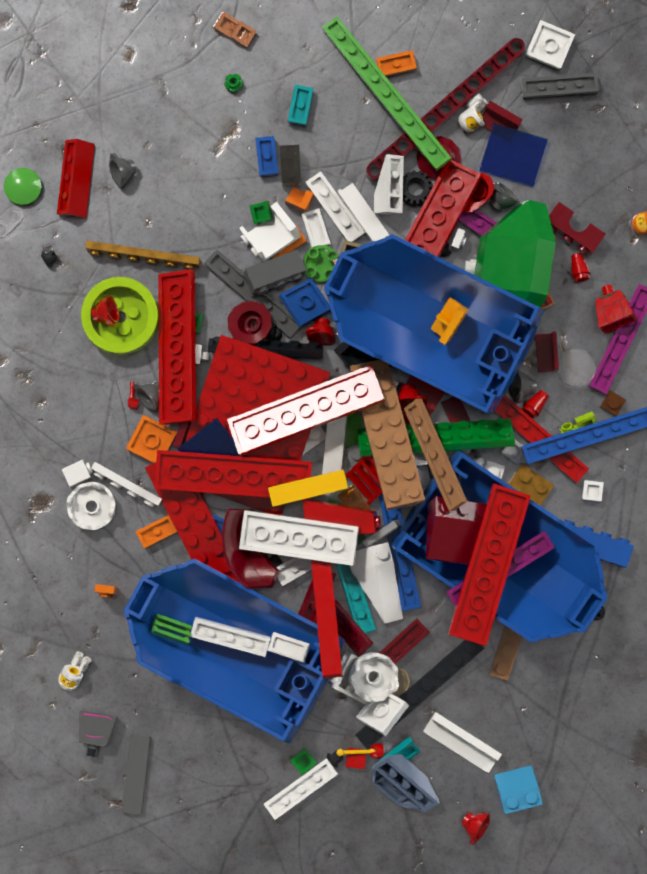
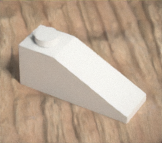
M391 154L385 156L374 193V214L393 215L402 213L404 156Z

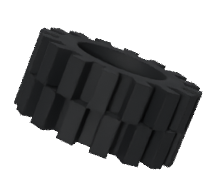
M413 170L411 173L407 172L405 176L403 175V202L405 201L407 205H413L412 207H416V205L422 206L427 199L433 184L431 183V178H428L426 173L423 174L422 171L416 172V170ZM412 182H419L423 186V191L420 195L415 196L409 192L408 186Z

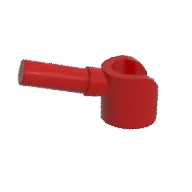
M130 382L128 407L137 410L140 400L134 398L135 390L133 385L135 382Z

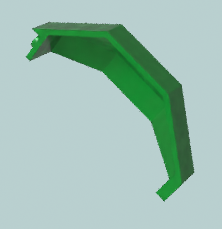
M532 200L523 201L485 232L479 240L474 273L475 276L542 308L548 296L556 244L546 204Z

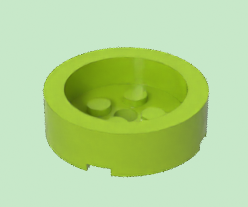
M112 277L99 282L88 292L81 309V322L86 335L97 348L111 355L125 356L142 350L152 341L158 329L159 313L154 297L143 284L127 277ZM107 296L113 297L119 313L126 314L124 322H117L112 327L103 322L96 323L92 317V309Z

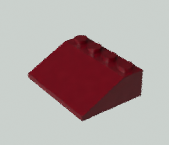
M435 497L428 503L426 559L468 565L486 504L467 501L456 510L449 511L444 498Z

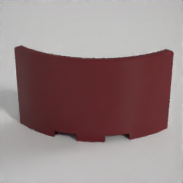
M228 509L222 528V546L231 572L248 589L273 588L280 570L273 565L267 553L239 549L244 510H255Z

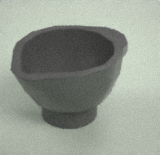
M116 153L110 154V173L114 182L121 188L131 175L136 173V166L132 159L126 160L118 158Z
M500 182L494 183L495 188L490 203L496 209L501 211L503 208L511 207L519 202V199L504 184Z
M518 370L509 387L510 396L514 399V402L520 403L524 397L533 395L537 388L536 381Z
M136 382L133 386L138 399L148 410L155 411L159 405V383L140 384Z

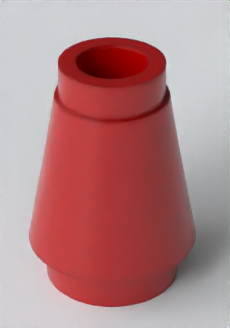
M582 253L571 255L572 278L577 283L589 280L591 272Z
M540 390L523 404L522 410L534 419L536 416H539L549 395Z

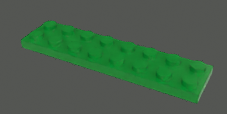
M500 418L497 420L433 424L445 451L515 446L511 419ZM406 425L412 452H423L412 426ZM357 429L360 456H372L366 429Z

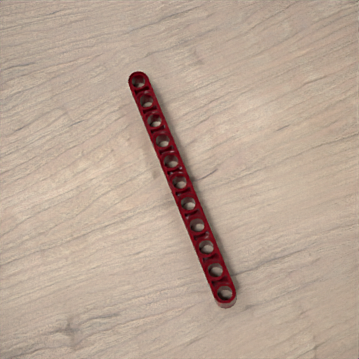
M520 38L511 39L426 113L420 120L432 134L460 111L467 104L468 100L479 94L523 55L525 49L524 41ZM518 45L521 50L514 52L511 46ZM503 57L507 63L499 64L497 58ZM488 69L492 71L493 75L487 77L483 74V71ZM476 82L479 87L472 89L469 87V83ZM462 94L465 99L457 101L454 96ZM443 106L449 107L450 112L448 114H444L441 112L440 108ZM428 119H434L436 121V125L429 126L426 123V121ZM406 133L402 134L368 164L366 168L368 180L372 182L379 180L384 163L383 158L387 154L404 156L405 159L417 148ZM401 143H405L408 146V149L405 151L399 150L398 145ZM372 168H377L380 173L377 176H373L369 171Z

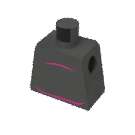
M82 710L79 712V743L87 744V756L97 757L99 746H108L117 722V716Z

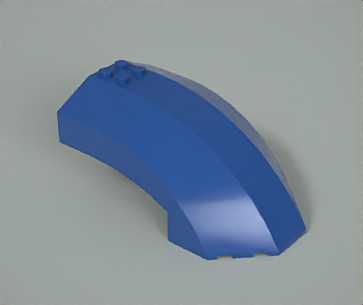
M394 234L342 252L324 286L341 341L489 414H493L513 382L532 344L545 311ZM453 298L468 308L469 311L452 339L444 345L439 341L441 336L431 330V327L436 320L437 314L441 312L448 299Z
M458 450L449 458L463 493L469 502L487 504L492 484L517 491ZM433 477L423 492L425 502L413 506L391 546L453 588L464 581L468 565L426 559L428 503L435 497L443 498ZM531 499L529 500L515 548L543 531L547 533L555 548L506 578L495 618L530 642L556 638L576 632H585L608 599L604 586L598 544Z
M196 559L161 569V571L143 575L124 609L139 665L216 704L283 742L290 744L312 711L328 679H323L317 624L252 589L246 588L239 582ZM156 614L180 621L192 627L195 617L269 636L270 640L273 632L309 643L311 646L305 663L270 651H267L266 656L263 657L189 637L188 645H183L151 632ZM172 633V634H175V635H178V636H181V637L184 638V636H182V635H180V634ZM339 636V646L341 650L345 640Z

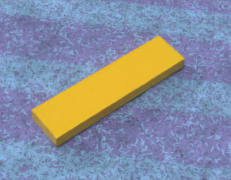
M343 469L269 487L268 491L273 507L347 489L348 485Z

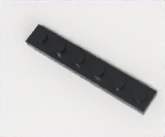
M220 337L209 338V353H215ZM271 340L270 342L260 341L257 344H251L286 357L323 358V344L318 342L300 343L299 341L281 342L280 340Z

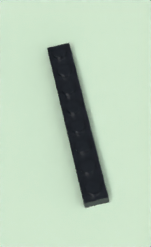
M467 640L461 642L398 697L409 706L394 726L485 648L482 645ZM367 725L355 734L367 750L384 736Z

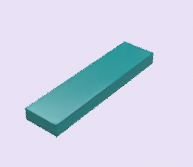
M335 563L352 619L365 634L376 631L365 593L358 580L351 573L350 566Z

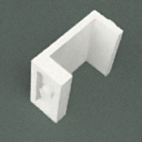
M277 202L270 206L274 212L273 220L262 222L248 233L243 226L239 228L243 234L240 236L246 246L250 244L252 247L250 250L256 259L260 257L263 262L301 237L295 224Z

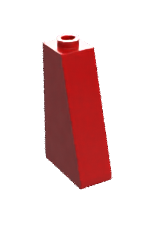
M311 498L303 500L305 519L358 526V534L376 533L379 530L378 528L381 527L380 516H377V511Z

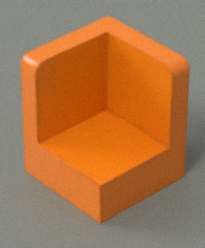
M293 187L288 198L286 197L285 204L305 213L314 197V193L308 190L304 192Z

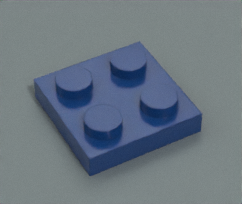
M312 278L281 293L279 296L299 328L331 311L329 303Z

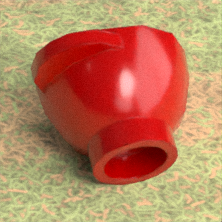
M112 296L102 299L92 309V317L96 323L103 322L112 327L119 322V310Z
M317 318L315 324L306 329V335L310 342H318L323 345L335 344L334 330L330 326L328 319Z
M403 384L401 386V391L397 394L401 410L405 411L404 408L416 399H422L424 405L427 404V398L420 395L414 384Z
M469 812L464 817L462 826L466 828V833L471 838L470 844L475 845L486 832L490 823L489 813L473 815Z

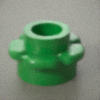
M229 74L226 76L224 85L231 92H236L243 86L240 75Z

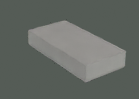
M398 519L394 520L362 542L366 547H370L401 527V523Z

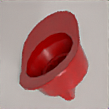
M480 173L482 178L471 196L464 213L477 210L491 199L494 191V182L489 175Z

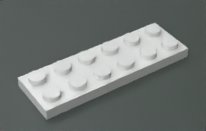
M244 510L239 549L353 566L359 527Z

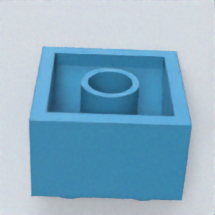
M532 765L494 774L504 814L543 805Z

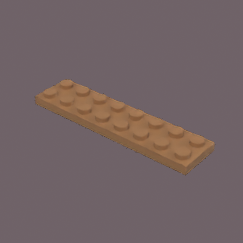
M379 359L350 366V371L353 372L372 364L385 399L382 403L361 410L387 511L425 502L390 365Z

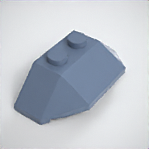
M402 754L387 756L373 765L372 784L397 806L416 809L425 813L439 804V799L427 776Z

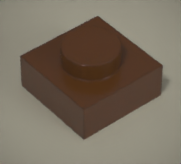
M610 390L600 408L616 417L626 399Z

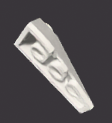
M389 543L357 550L354 565H349L354 578L360 583L363 592L367 594L372 602V606L384 624L403 619Z

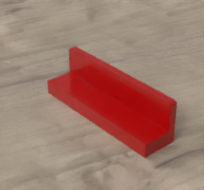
M80 139L65 140L57 215H73L86 218L94 143Z

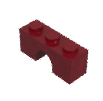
M558 202L549 215L553 233L557 232L562 235V239L568 244L573 243L578 246L577 249L584 255H592L606 233L591 223L584 231L577 232L573 230L570 226V219L574 212Z

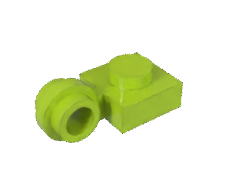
M591 411L574 418L576 425L570 422L564 423L560 431L562 434L597 423L595 415Z

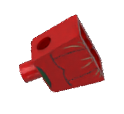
M610 284L602 287L604 296L597 298L595 303L598 325L605 334L638 320L628 299L621 290L614 291L613 286Z

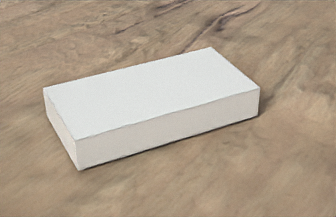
M320 209L302 213L301 216L311 247L331 245Z
M273 632L267 651L305 663L311 644Z

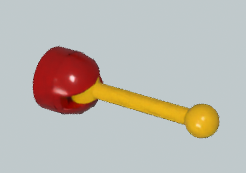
M380 743L373 744L369 750L338 749L336 753L338 756H343L344 754H370L374 759H381L384 756L383 744Z

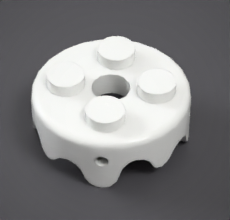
M82 483L67 498L68 515L73 523L82 529L99 530L109 524L115 514L116 503L114 496L107 487L100 483ZM90 501H95L97 504V509L94 512H89L86 508L87 503Z
M377 652L366 653L353 663L349 673L350 685L356 695L368 702L384 701L390 693L397 691L399 687L398 668L389 657ZM375 671L377 679L370 682L368 676L371 672Z

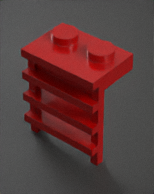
M364 456L346 473L345 477L346 479L350 478L368 500L366 504L369 506L382 494V490L367 474L368 472L380 486L373 456Z

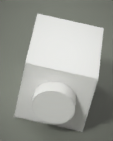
M80 460L63 468L62 472L69 487L73 488L92 479L91 473H93L89 462L85 464L84 460Z

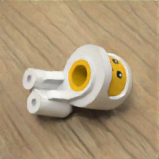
M477 94L468 100L466 104L468 109L459 116V125L466 132H472L477 127L485 125L480 112L487 106L488 102L481 94Z
M77 651L71 661V665H65L59 675L58 682L60 687L66 691L75 690L83 678V673L87 671L91 658L88 656L83 657V653Z

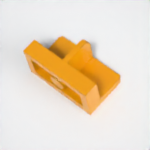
M453 298L448 299L441 312L437 314L436 320L431 327V330L441 336L439 341L444 345L452 339L469 311L468 308Z

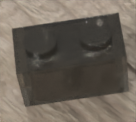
M299 144L280 145L282 187H301Z

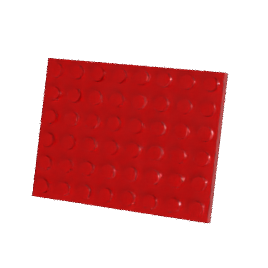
M221 335L196 407V421L191 422L182 452L240 456L227 421L228 419L327 382L331 372ZM311 430L243 455V457L301 461ZM211 493L275 515H282L286 505L285 503L272 507L271 499L268 497Z

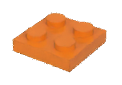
M143 415L126 449L155 463L157 450L169 451L177 431Z

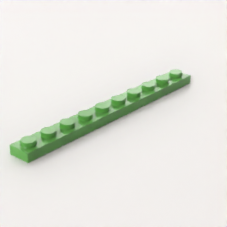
M335 17L324 25L322 29L432 167L438 171L452 160L450 155L341 20Z

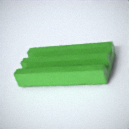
M156 614L151 633L183 645H188L192 626ZM172 633L180 634V635L184 636V638L181 637V636L172 634Z

